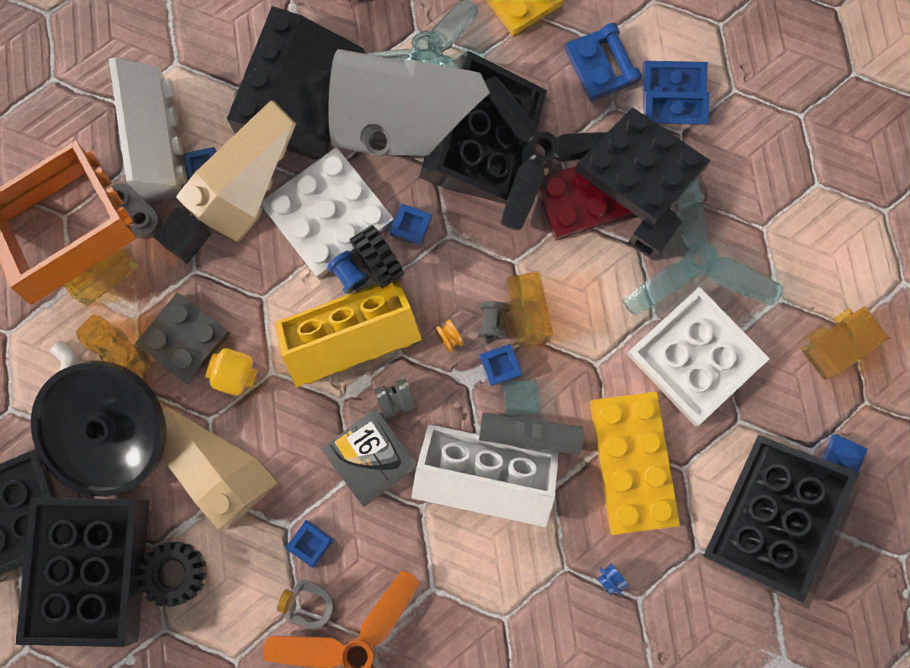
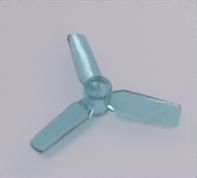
M460 0L431 31L421 32L413 37L411 41L413 49H398L366 54L400 61L409 59L460 69L452 58L443 55V52L451 48L478 14V6L470 0Z
M696 179L679 198L682 238L688 250L682 256L680 262L670 263L623 300L627 310L633 315H638L685 286L690 278H700L707 274L717 285L772 306L781 297L783 286L732 259L717 258L716 249L706 242L708 233L699 183ZM692 254L700 255L704 259L705 266L695 264L692 260Z

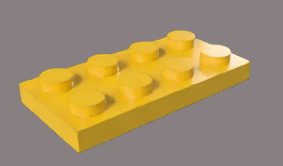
M657 391L589 401L610 535L680 526Z

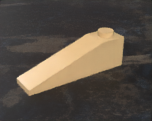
M271 100L193 174L176 197L199 221L235 242H240L260 217L263 209L260 207L266 191L271 189L274 181L271 180L278 161L282 160L296 123L275 101Z
M168 407L163 409L166 422V444L161 458L196 505L218 530L230 528L279 483L258 458L211 433Z

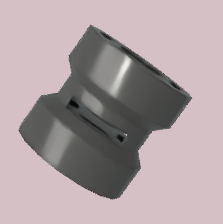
M406 378L396 381L393 387L381 386L374 389L385 420L394 418L396 413L402 410L408 413L417 409Z

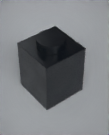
M177 207L153 238L188 264L211 236V233L206 229L205 224L199 221L190 211L186 213Z
M671 209L654 227L643 220L631 236L628 244L654 261L679 228L682 221L677 218L676 213Z

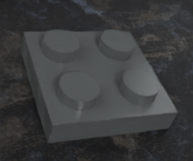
M176 293L137 340L135 345L189 385L209 361L213 353L218 350L230 335V332L180 294Z

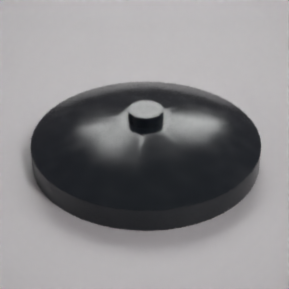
M93 360L66 367L55 373L44 383L32 407L31 434L39 458L58 481L79 493L106 497L127 492L144 481L155 470L163 455L166 444V422L160 402L142 378L121 365Z

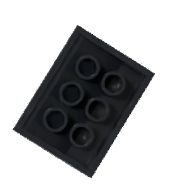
M272 6L227 116V120L234 133L236 134L272 100L296 123L286 150L315 160L321 159L326 155L331 143L329 132V88L335 52L338 49L364 54L365 50L300 14Z
M466 51L450 62L449 67L480 72L485 82L492 77H497L532 119L536 129L538 128L547 92L546 89L470 51ZM486 96L446 136L430 156L424 157L419 178L447 190L506 204L517 170L524 163L522 148L525 144L515 138Z
M758 435L703 556L753 583L809 609L861 488L860 474Z
M30 498L15 645L126 647L138 642L142 593L139 587L143 586L142 580L137 581V575L142 573V569H138L140 562H145L143 556L146 550L149 501Z

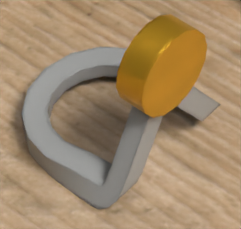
M301 580L292 591L288 589L283 591L277 605V611L285 614L286 620L292 624L315 629L323 627L329 622L334 612V602L326 589L310 581ZM301 590L319 594L325 600L326 612L320 620L315 622L307 621L292 612V602Z

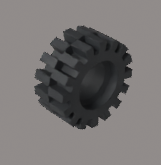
M370 225L350 238L356 253L381 289L404 275V271L397 261L395 254L374 225Z
M167 542L153 547V551L147 552L143 556L146 559L145 562H140L138 569H142V573L137 575V581L142 580L143 586L139 587L141 593L146 592L148 595L145 598L149 602L155 601V605L160 607L165 605L173 607L186 603L188 600L196 597L197 591L202 590L204 584H201L202 580L207 577V573L203 571V567H206V562L201 561L200 557L202 554L200 551H195L193 549L194 546L183 544V542ZM169 560L180 562L185 570L184 580L175 588L166 586L160 577L162 566Z

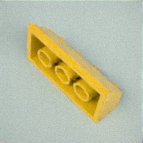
M398 279L383 289L378 284L275 322L281 355L296 387L312 384L320 378L336 372L346 371L352 366L368 360L378 359L386 353L399 348H407L413 343L422 340L411 307Z

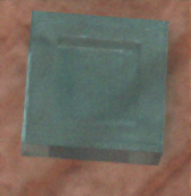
M536 380L503 382L505 416L539 414Z

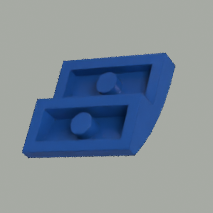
M644 61L642 82L643 114L657 124L707 125L710 92H706L708 62Z

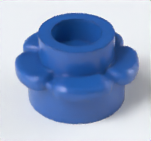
M611 563L604 569L600 567L599 570L603 575L598 580L610 595L617 592L619 596H623L622 591L629 585Z

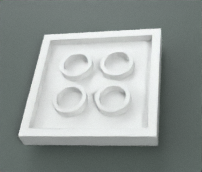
M337 147L269 195L261 203V207L317 279H320L329 272L326 267L336 256L345 251H350L352 254L356 252L350 242V238L370 225H374L379 233H382L394 223V218Z
M700 287L626 353L695 427L699 426L770 359Z

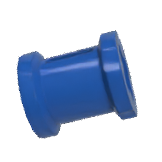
M350 251L342 252L331 260L326 267L329 273H334L344 285L343 291L346 294L359 289L369 278L367 272H362L352 260L353 254Z

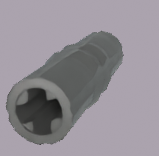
M483 412L479 441L513 445L518 448H531L537 451L548 450L580 455L584 429L583 426L554 423L543 419L512 417Z

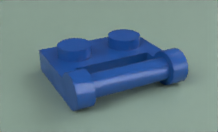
M609 23L601 30L570 41L565 46V51L590 102L629 87L642 79L639 69L634 68L619 37L620 30L616 23ZM608 42L623 75L615 76L600 44Z

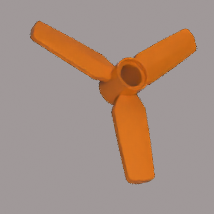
M404 570L401 571L362 623L360 637L351 639L347 645L331 637L269 636L264 644L263 658L269 662L316 668H333L341 664L344 668H375L372 665L376 655L375 647L387 639L418 588L420 581L413 574ZM352 647H363L368 654V660L363 664L354 663L349 655Z

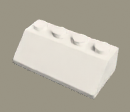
M109 58L126 182L147 203L177 198L176 196L183 189V185H186L188 179L184 166H180L179 155H183V147L179 136L175 135L174 126H178L179 123L174 107H171L170 97H174L170 78H165L157 66L120 58Z
M428 424L416 467L411 498L546 527L555 499L559 452L537 451L531 448H518L513 445L479 441V435Z

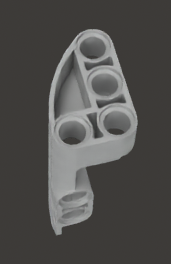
M338 49L333 58L329 88V132L331 144L333 147L375 156H430L446 136L490 94V91L480 72L409 59L400 61ZM383 132L387 138V145L384 149L379 150L375 145V139L378 134Z

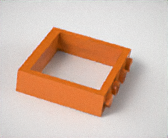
M77 141L72 142L0 187V264L10 287L30 305H33L137 239L130 227L135 222L123 206L119 207L123 201L112 186L108 188L112 182L105 171L99 167L101 162L93 151L91 152L90 150L86 153ZM86 173L111 219L30 269L8 221Z

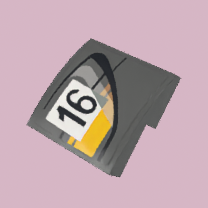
M376 408L321 448L363 507L417 467L415 460Z

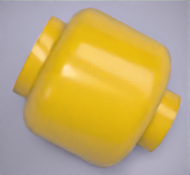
M224 348L219 354L213 353L205 378L210 379V386L214 390L239 396L244 392L245 387L252 389L258 370L252 368V356Z

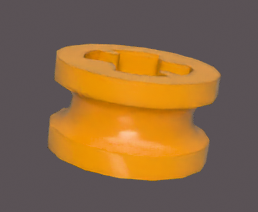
M447 320L444 327L437 326L435 330L446 350L451 353L454 346L458 345L461 347L464 343L453 323Z

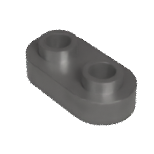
M121 183L113 185L112 187L118 195H124L123 203L119 207L123 206L135 223L130 227L135 236L139 239L152 238L161 227V218L158 213L129 185ZM141 216H146L143 224H137V220Z

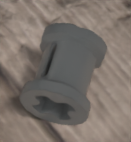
M497 301L480 303V309L483 310L482 329L478 331V336L492 340L507 339L508 333L505 331L506 312L510 311V305Z

